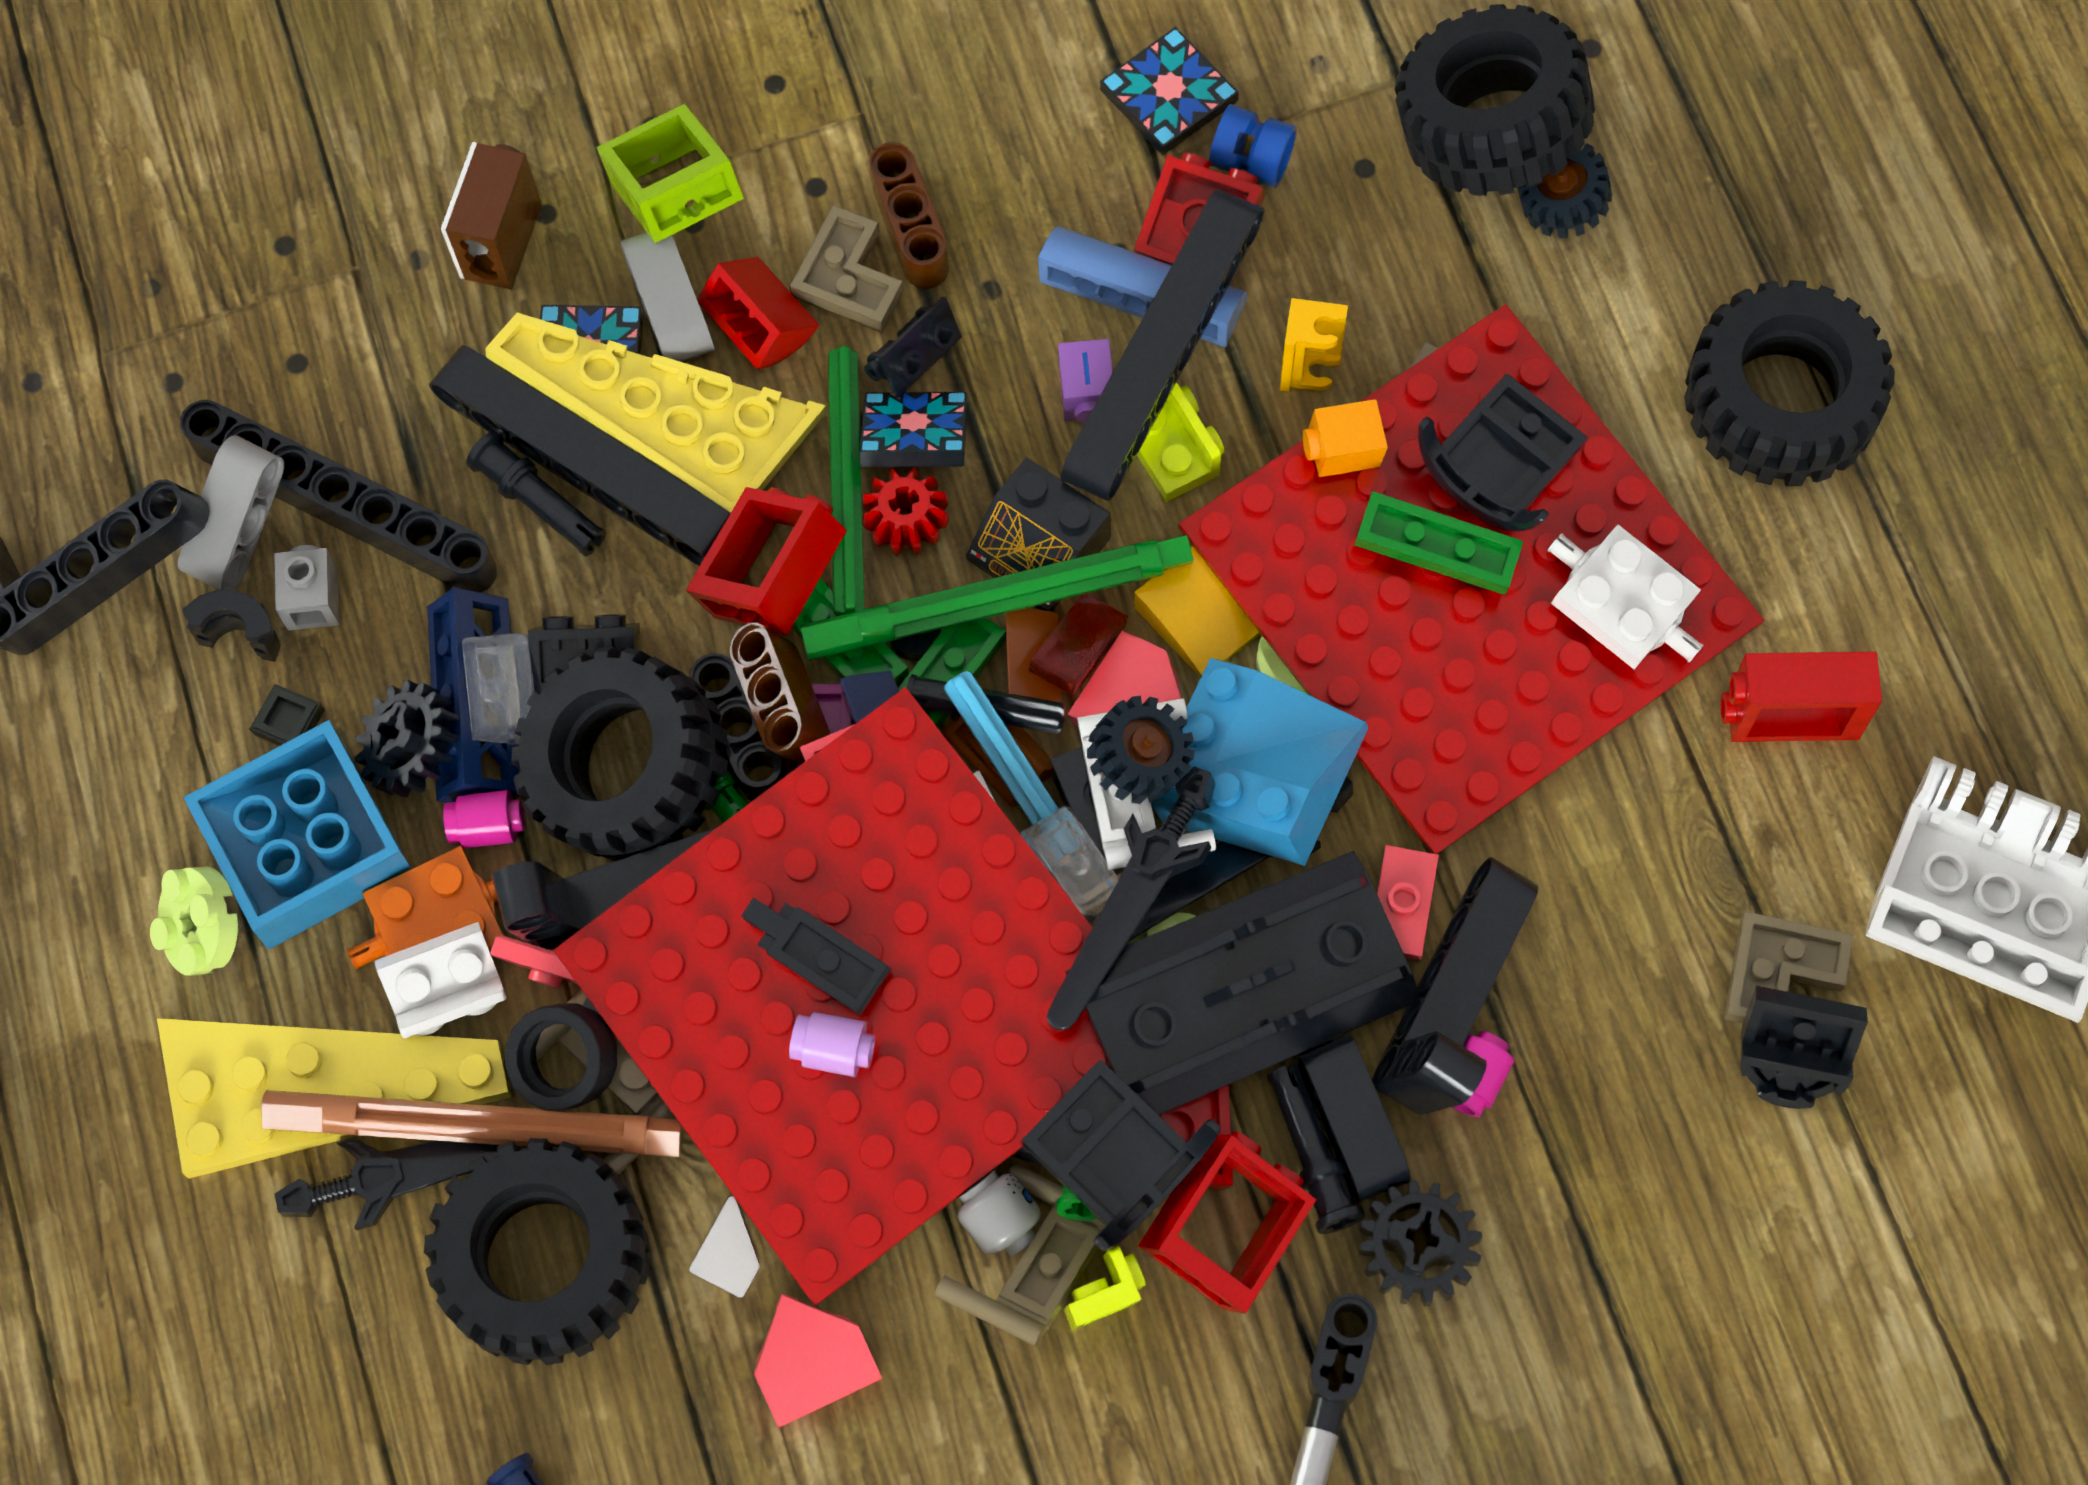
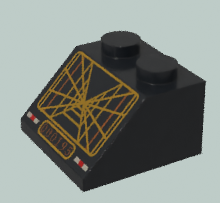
M1026 457L994 496L966 554V559L993 578L1099 553L1111 539V513ZM1061 600L1036 605V607L1052 612Z

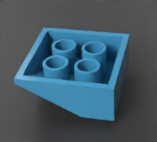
M1210 658L1186 707L1188 719L1185 720L1187 724L1181 729V733L1192 732L1194 739L1187 747L1188 749L1195 750L1194 759L1188 764L1191 766L1188 772L1193 767L1211 772L1215 781V787L1210 808L1202 811L1197 810L1185 830L1197 832L1212 829L1216 840L1305 866L1369 727L1365 721L1260 671ZM1175 786L1158 800L1150 802L1162 823L1167 819L1179 798Z
M329 720L183 797L252 931L268 950L364 899L363 892L412 869L346 746Z

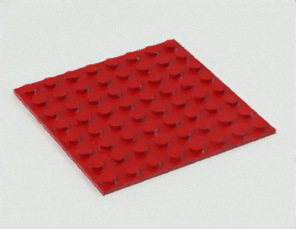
M1506 304L1360 401L1374 399L1377 401L1388 447L1380 467L1319 477L1315 460H1307L1302 440L1178 524V528L1184 536H1188L1191 545L1305 692L1367 723L1369 728L1356 754L1357 759L1426 848L1433 854H1440L1764 622L1762 616ZM1506 373L1588 437L1579 452L1527 509L1535 511L1544 508L1549 512V516L1537 527L1526 531L1499 529L1482 521L1463 508L1432 477L1423 461L1418 443V427L1424 417H1429L1434 421V428L1442 445ZM1372 491L1522 540L1523 545L1506 594L1503 595L1355 546L1354 543ZM1617 525H1620L1700 588L1701 591L1686 608L1682 621L1679 624L1680 628L1704 645L1691 662H1687L1688 660L1664 643L1661 647L1650 651L1634 670L1553 606L1551 602L1568 582L1572 571L1568 565L1551 552H1548L1549 547L1556 538L1563 533L1566 538L1586 553L1589 549L1600 545Z
M906 687L553 950L814 1306L828 1298L1024 1146L1020 1144L1021 1140L1100 1059L1110 1068L1085 1009L1076 1023L1063 1031L1053 1029L1048 1024L1046 1018L1048 1009L1067 976L1065 971L1071 969L1093 927ZM753 897L776 913L780 912L785 903L795 909L798 906L891 968V972L861 1017L768 956L767 951L757 945L764 933L744 921V918L741 917ZM813 1012H819L867 1022V1034L875 1035V1047L870 1067H860L857 1076L850 1077L802 1067L801 1061L790 1059V1041L797 1016L800 1014L811 1017Z

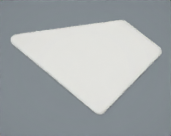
M730 1196L689 1270L698 1277L742 1298L760 1265L736 1199Z

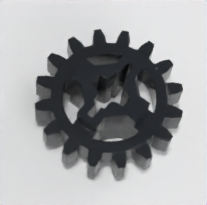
M410 680L404 681L402 689L393 685L389 686L385 702L375 698L372 701L375 713L372 716H363L361 719L362 723L366 725V732L355 737V742L363 745V750L355 757L356 763L365 766L360 774L361 777L372 782L371 787L387 794L393 795L394 793L401 797H408L411 789L420 793L425 791V778L427 777L438 780L441 775L437 766L441 761L450 762L452 756L446 752L447 745L458 741V735L449 732V727L458 721V715L448 711L452 704L451 699L440 695L441 691L422 682L418 685Z
M1416 1180L1410 1181L1407 1195L1402 1196L1394 1186L1390 1187L1386 1194L1389 1205L1386 1206L1374 1200L1369 1211L1377 1221L1363 1220L1360 1227V1232L1371 1237V1240L1360 1243L1358 1248L1359 1255L1373 1257V1260L1365 1269V1274L1369 1277L1381 1273L1384 1280L1379 1291L1383 1294L1389 1292L1394 1286L1401 1289V1304L1406 1305L1412 1293L1420 1294L1424 1307L1430 1306L1435 1291H1439L1440 1295L1447 1301L1452 1299L1454 1288L1451 1282L1455 1281L1466 1287L1472 1277L1463 1266L1477 1267L1481 1259L1480 1254L1469 1249V1247L1479 1244L1482 1240V1232L1468 1231L1467 1226L1473 1221L1476 1214L1473 1210L1462 1213L1456 1210L1461 1197L1458 1193H1454L1447 1200L1440 1198L1439 1183L1434 1182L1428 1194L1420 1192V1187ZM1419 1208L1417 1215L1404 1222L1396 1219L1393 1222L1390 1221L1402 1211ZM1439 1215L1450 1224L1456 1237L1445 1233L1438 1220ZM1423 1223H1426L1425 1235L1427 1236L1426 1245L1428 1246L1424 1254L1420 1255L1415 1265L1413 1263L1415 1256L1413 1251L1414 1242L1411 1240L1420 1232ZM1383 1246H1385L1386 1250L1395 1253L1402 1265L1401 1272L1390 1263ZM1435 1265L1445 1268L1447 1265L1451 1266L1441 1275L1421 1279L1423 1272Z

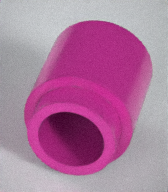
M510 790L457 796L455 802H446L444 804V828L450 845L461 844L464 849L515 843L517 832L525 831L526 828L523 802L521 799L514 800Z
M1480 1031L1478 1036L1468 1035L1463 1044V1047L1486 1060L1487 1066L1484 1076L1475 1092L1465 1103L1452 1107L1475 1118H1480L1484 1108L1489 1109L1492 1107L1515 1062L1514 1058L1507 1052L1510 1047L1509 1044L1496 1035L1485 1031Z

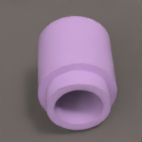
M813 1012L811 1017L799 1014L792 1031L789 1058L801 1061L802 1067L856 1077L860 1067H870L875 1047V1035L867 1034V1022L819 1012Z

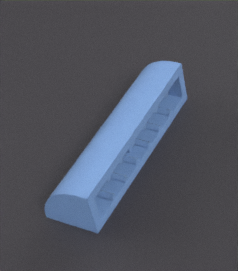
M1061 226L1055 227L1050 233L1038 257L1039 282L1143 318L1172 267L1170 264ZM1229 285L1200 339L1225 348L1227 347L1247 301V291Z

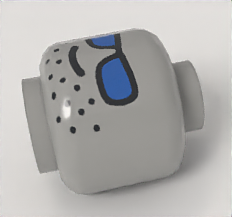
M993 1170L959 1196L963 1205L958 1211V1220L983 1253L991 1255L1005 1249L1009 1256L1012 1257L1028 1246L1036 1234L1031 1228L1038 1222L1041 1210L1014 1174L1006 1173L998 1176L995 1170Z

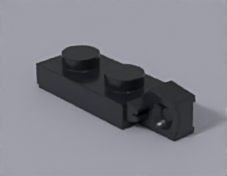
M753 897L741 915L744 921L764 933L757 945L767 951L768 956L860 1017L891 972V968L798 906L795 909L785 903L780 912L776 913Z

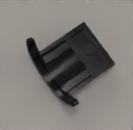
M1507 373L1442 445L1437 437L1434 421L1431 418L1424 417L1418 427L1420 452L1428 471L1435 481L1467 511L1482 521L1506 531L1531 530L1540 525L1549 516V512L1544 508L1535 511L1527 509L1579 452L1588 439L1584 433Z
M1100 1059L1021 1140L1020 1144L1106 1226L1093 1239V1242L1102 1251H1108L1128 1237L1176 1188L1215 1142L1220 1134L1221 1127L1213 1119H1208L1186 1142Z

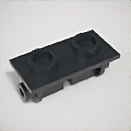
M942 296L934 305L920 307L915 312V316L896 333L898 339L895 341L889 340L877 352H872L867 357L868 364L865 365L864 369L868 377L874 381L888 380L894 396L899 398L962 338L947 297Z

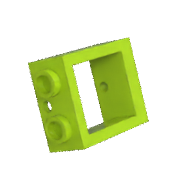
M685 104L596 147L613 188L654 243L744 199L729 158ZM695 149L703 158L644 189L636 181L637 178ZM658 154L656 159L649 160V158ZM689 200H694L692 206L685 207Z

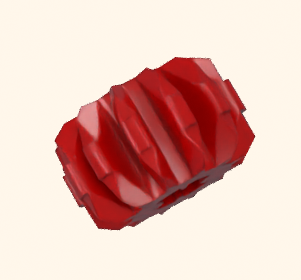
M892 467L889 472L890 481L885 482L874 477L871 483L873 493L864 494L862 498L863 510L867 512L862 517L865 530L873 531V542L877 547L891 542V551L897 557L904 546L911 545V550L918 556L922 551V540L937 545L939 541L937 529L947 528L949 517L948 513L944 510L949 505L948 497L944 491H937L938 481L933 475L920 481L919 470L915 467L909 471L907 477H900V473ZM910 508V514L901 515L900 510Z

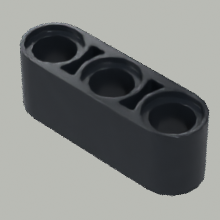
M712 653L704 655L691 668L690 678L703 688L713 679L723 678L729 681L728 685L721 691L709 692L706 690V698L715 702L721 714L720 721L715 724L724 728L726 732L734 723L747 722L752 725L744 735L730 736L727 734L728 746L725 749H721L725 759L728 760L731 771L736 776L742 793L752 802L786 776L780 755L767 749L762 742L732 660L723 654ZM769 766L774 769L772 775L766 780L753 781L748 778L751 771L756 767Z
M1347 1035L1298 1054L1297 1059L1301 1065L1304 1080L1336 1158H1340L1342 1162L1346 1163L1348 1168V1174L1345 1176V1179L1355 1200L1361 1202L1387 1192L1392 1186L1397 1188L1410 1183L1411 1176L1406 1159L1353 1038Z

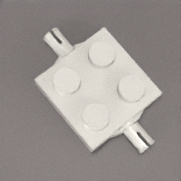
M1617 525L1600 545L1589 549L1586 553L1566 538L1563 533L1549 547L1548 552L1554 554L1572 569L1568 582L1558 592L1551 604L1634 670L1650 651L1661 647L1664 643L1678 652L1689 663L1704 646L1679 627L1684 611L1696 598L1701 589L1620 525Z

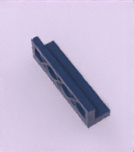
M452 588L427 606L431 687L441 691L440 695L451 699L452 704L448 711L458 715V721L449 727V732L458 735V741L447 745L446 752L452 756L450 762L441 761L437 766L441 777L435 780L436 801L444 803L455 802L457 796L502 790H510L514 797L518 794L514 783V776L518 774V767L511 765L512 747L517 746L516 734L514 733L516 723L508 598ZM473 608L492 612L493 632L488 637L474 622ZM481 652L495 668V681L491 685L476 670V657ZM483 701L486 702L498 717V729L493 734L479 719L478 706ZM486 750L500 765L501 780L482 777L481 755Z

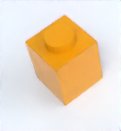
M1376 399L1314 409L1308 429L1303 430V446L1307 460H1315L1319 477L1381 466L1388 447Z

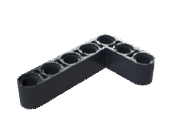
M167 479L157 480L22 576H20L0 537V649L16 655H27L40 648L197 536L205 528L209 518L207 502L201 496Z
M716 828L566 878L561 877L536 861L521 862L501 868L492 874V880L505 929L532 945L544 949L557 948Z
M1493 857L1486 859L1478 868L1374 1072L1372 1082L1376 1090L1418 1115L1461 1105L1472 1096L1484 1076L1487 1063L1486 1060L1463 1047V1044L1538 893L1537 884Z

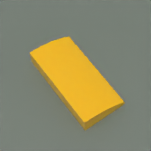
M1191 546L1193 563L1164 570L1163 575L1152 577L1134 592V609L1201 678L1210 658L1224 662L1229 661L1256 639L1260 632L1195 548Z

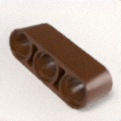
M884 143L876 147L871 153L869 160L876 201L908 281L917 288H935L943 283L949 272L947 245L943 230L910 149L901 143ZM896 171L902 173L896 177L884 176L889 172ZM909 212L919 214L914 218L909 219L900 217L901 215ZM921 254H932L935 256L930 260L924 261L916 259Z
M748 623L742 626L731 640V660L762 742L767 749L801 765L805 762L800 747L830 735V730L795 644L759 623Z

